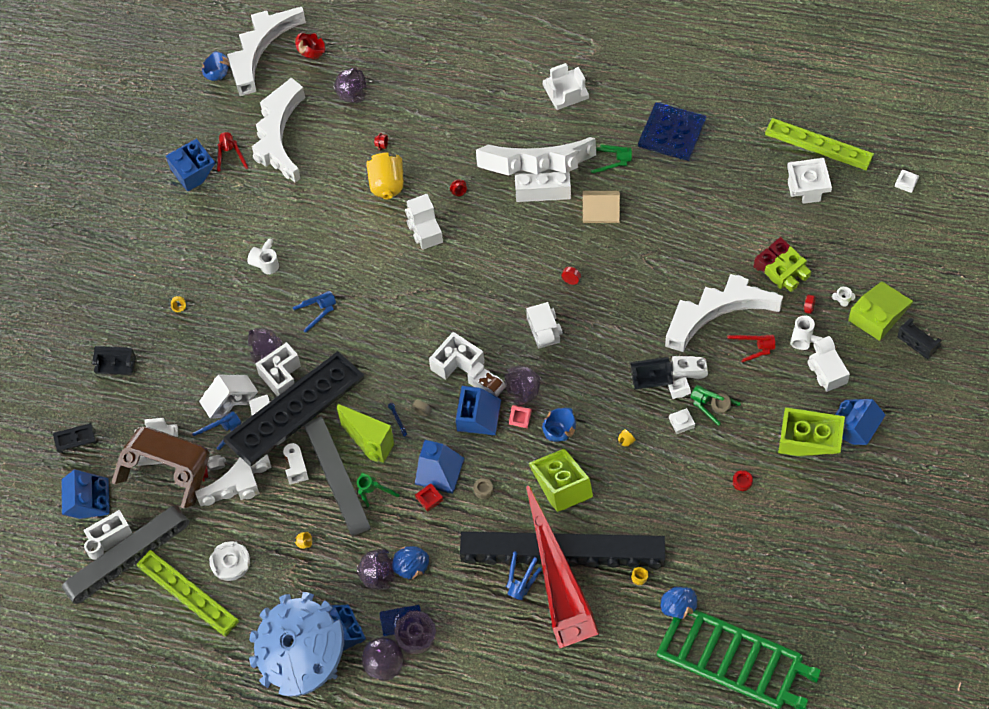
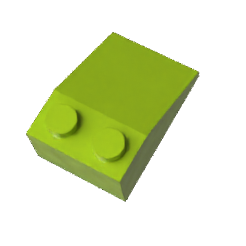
M881 281L865 293L851 308L848 321L881 341L913 304V301Z
M338 404L337 411L344 430L370 460L384 463L394 446L391 425Z
M785 407L778 453L794 456L840 453L845 416Z
M565 449L529 463L548 501L557 512L593 497L590 478Z

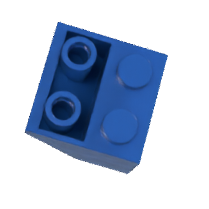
M197 138L166 155L169 168L187 192L202 184L215 165L214 160Z
M462 386L456 415L457 431L496 435L501 399L482 388Z
M873 399L844 400L835 414L845 416L842 439L852 445H867L885 417L884 412Z
M75 469L62 478V515L81 519L109 514V478Z
M331 605L333 609L329 612L334 622L340 619L343 626V651L363 642L366 638L350 606Z

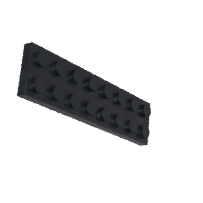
M337 351L224 437L223 442L251 467L364 379V374Z

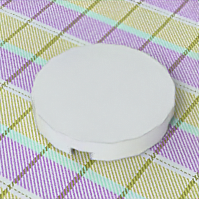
M234 541L218 545L209 558L210 567L214 575L225 581L241 578L250 566V555L246 547Z

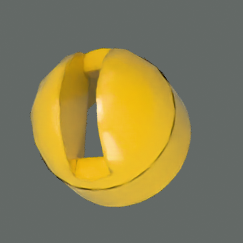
M181 296L172 298L171 309L174 312L184 311L186 308L185 299Z
M626 429L618 437L619 443H622L624 447L630 446L636 440Z
M302 532L296 536L295 539L297 541L295 544L299 548L305 549L312 546V536L309 532Z
M642 567L634 568L631 575L632 582L636 585L646 583L648 571Z

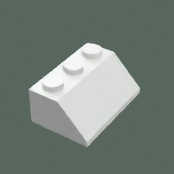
M552 169L539 174L523 170L515 172L516 202L571 199L570 172L563 173Z

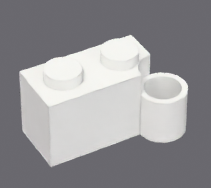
M548 302L526 308L527 320L538 349L560 343L562 329L560 324L555 322L556 314L554 308L550 309Z
M827 336L815 341L814 348L816 353L809 356L808 365L812 371H815L820 386H823L826 392L847 384L850 374L837 354L832 338Z
M120 510L84 529L89 539L86 541L84 548L88 556L96 560L104 554V551L116 546L133 534Z

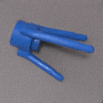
M330 291L304 300L301 304L293 307V310L317 302L321 309L325 308L303 330L305 333L328 312L334 310L333 305L336 304V300Z
M232 411L222 419L192 433V435L196 436L220 424L226 431L229 429L232 431L241 424V421L236 413ZM222 441L217 450H220L226 443Z
M514 551L509 580L506 585L509 588L507 594L522 600L524 595H527L542 568L539 567L526 584L537 561V558L534 557L523 580L516 579L513 582L517 552Z

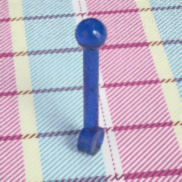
M391 402L388 404V408L392 411L403 436H406V429L395 410V404Z

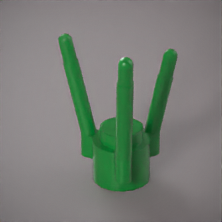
M604 144L596 147V151L616 153V160H620V162L591 170V173L601 172L618 166H627V162L632 160L631 147Z
M697 385L691 393V399L695 400L693 405L700 408L713 422L720 426L721 423L702 403L706 404L710 397L722 401L724 397ZM730 399L731 404L741 405L740 402Z
M361 473L357 480V486L360 488L358 494L361 495L366 507H369L370 504L365 493H371L375 488H379L395 497L400 496L395 491L376 482L374 477L365 473Z

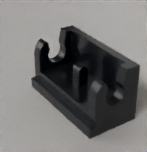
M909 318L900 327L897 337L923 357L929 359L941 347L942 343L940 342L942 340L938 338L935 341L914 325V319Z
M95 346L92 365H95L94 372L95 374L133 375L136 356L133 349L129 347Z
M669 357L630 362L631 379L634 389L673 384Z
M92 423L53 433L56 451L62 453L64 450L90 443H98L95 437L96 431Z

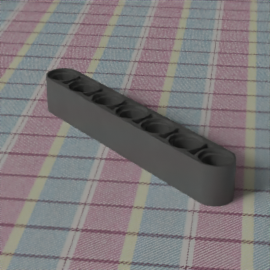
M322 416L309 421L304 425L306 433L351 537L371 530Z
M178 506L168 508L66 580L62 585L63 591L73 604L81 603L139 562L149 550H156L188 526L189 520Z

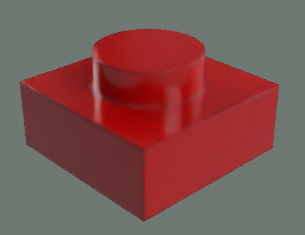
M431 483L415 494L416 499L427 512L444 501L441 494Z

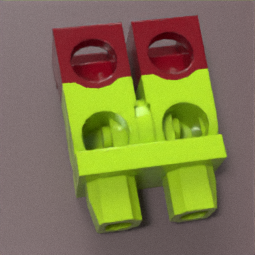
M781 237L757 255L754 260L753 267L758 272L761 270L780 289L785 287L792 292L799 285V282L795 279L797 276L803 281H806L811 276V271L806 266L807 260L801 257Z

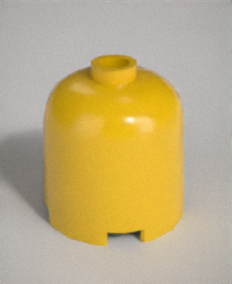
M379 153L373 155L372 160L367 161L371 192L383 199H391L398 195L404 185L402 158L399 155L393 157L389 156V153Z

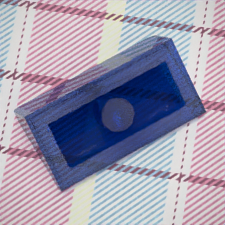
M419 604L379 612L383 637L424 629Z

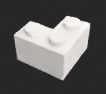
M428 194L406 201L407 224L409 229L414 231L413 237L416 244L420 243L422 250L443 243L442 232L435 219L434 207Z
M452 332L429 358L430 369L446 380L457 367L469 373L478 362L483 365L484 353L464 338Z
M287 342L256 363L259 376L276 396H279L295 384L290 374L301 367L297 353Z
M218 375L199 402L209 418H223L234 405H249V400H252L258 391L247 375Z

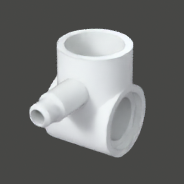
M268 239L262 249L253 247L248 256V264L261 268L265 274H273L279 268L276 252L270 249L273 240Z
M800 316L796 319L790 342L792 347L806 350L810 347V343L822 339V337L813 335L815 323L811 317Z

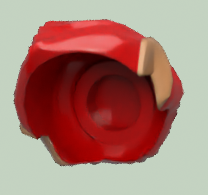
M300 33L297 35L295 45L302 56L315 60L319 59L325 52V43L322 38L318 39L316 33Z

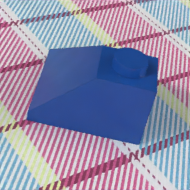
M425 440L419 456L415 485L426 487L431 483L436 490L453 494L464 457L444 444Z

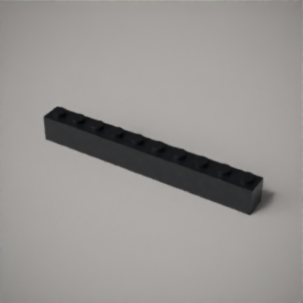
M461 531V562L466 564L480 562L488 565L496 563L511 565L513 552L516 551V564L524 563L530 566L534 557L537 558L535 565L542 564L536 533ZM554 533L570 567L587 565L589 567L607 565L612 568L619 566H628L630 568L648 566L649 568L656 569L665 566V536Z

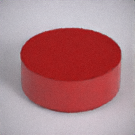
M566 267L561 277L566 283L575 285L579 282L581 274L573 267Z
M808 294L804 304V312L812 314L815 306V295Z
M745 470L737 471L732 480L734 488L739 491L749 490L753 483L752 475Z

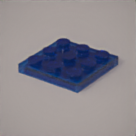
M655 102L638 141V147L690 161L706 122V116Z

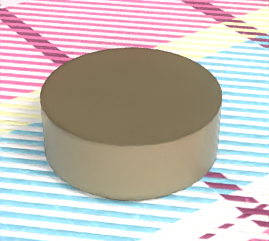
M719 393L718 395L724 397V400L712 398L711 406L716 413L723 414L730 409L731 400L726 394Z
M415 400L412 405L414 411L425 417L429 416L432 411L429 405L420 400Z
M481 478L474 483L473 489L476 497L480 499L491 497L493 494V484L489 479Z

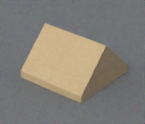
M583 191V223H619V191Z

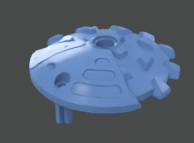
M303 592L302 598L291 599L290 594L279 597L280 604L272 610L268 607L260 613V617L263 620L258 630H253L250 634L249 640L254 643L255 654L249 657L251 666L253 668L258 666L263 675L259 680L262 685L268 688L272 683L280 687L279 694L292 697L308 694L321 687L328 679L331 680L338 677L336 675L338 671L336 668L341 659L344 646L343 626L340 619L334 622L329 612L333 609L330 603L324 600L320 605L312 601L314 594Z

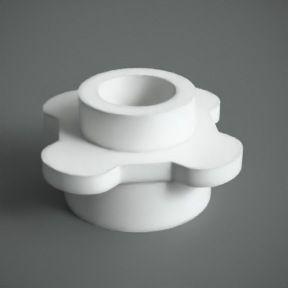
M843 286L837 290V293H833L832 298L837 300L841 306L846 307L851 300L855 299V294L852 293L850 288Z
M221 455L211 456L207 466H209L210 470L222 469L225 467L224 462H226V459L221 457Z

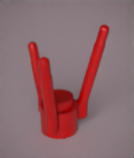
M229 132L221 133L218 137L219 144H217V171L220 172L222 150L230 151L233 147L245 169H248V165L237 145V141L233 140L232 134Z
M774 335L727 336L728 339L757 340L758 349H762V351L743 358L742 362L762 355H770V350L775 349Z

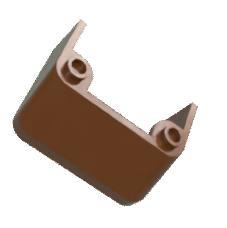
M150 427L138 428L120 452L111 483L126 482L131 467L136 466L140 456L175 467L174 481L177 485L186 488L180 507L194 506L197 500L195 491L201 487L209 460L208 449L202 445Z

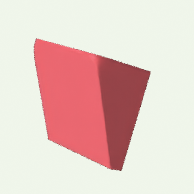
M512 405L508 424L528 428L533 409Z

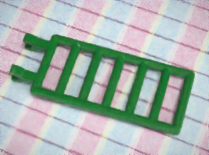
M695 609L693 614H687L696 619L677 657L666 652L682 620L673 617L657 650V657L773 708L781 709L783 704L786 703L796 709H806L808 699L789 693L796 674H800L810 681L817 683L821 670L802 664V654ZM703 622L715 626L696 665L686 661V658ZM725 630L734 634V637L716 674L705 669L722 631ZM742 638L754 644L737 682L726 678L725 675ZM761 647H765L774 652L757 690H753L744 685ZM781 655L793 659V662L777 698L774 699L764 693Z

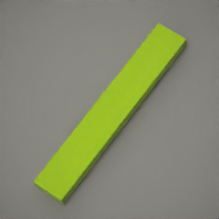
M774 118L771 119L765 131L767 136L866 171L874 156V153Z
M149 550L136 564L139 569L224 637L239 623L235 616L153 551Z

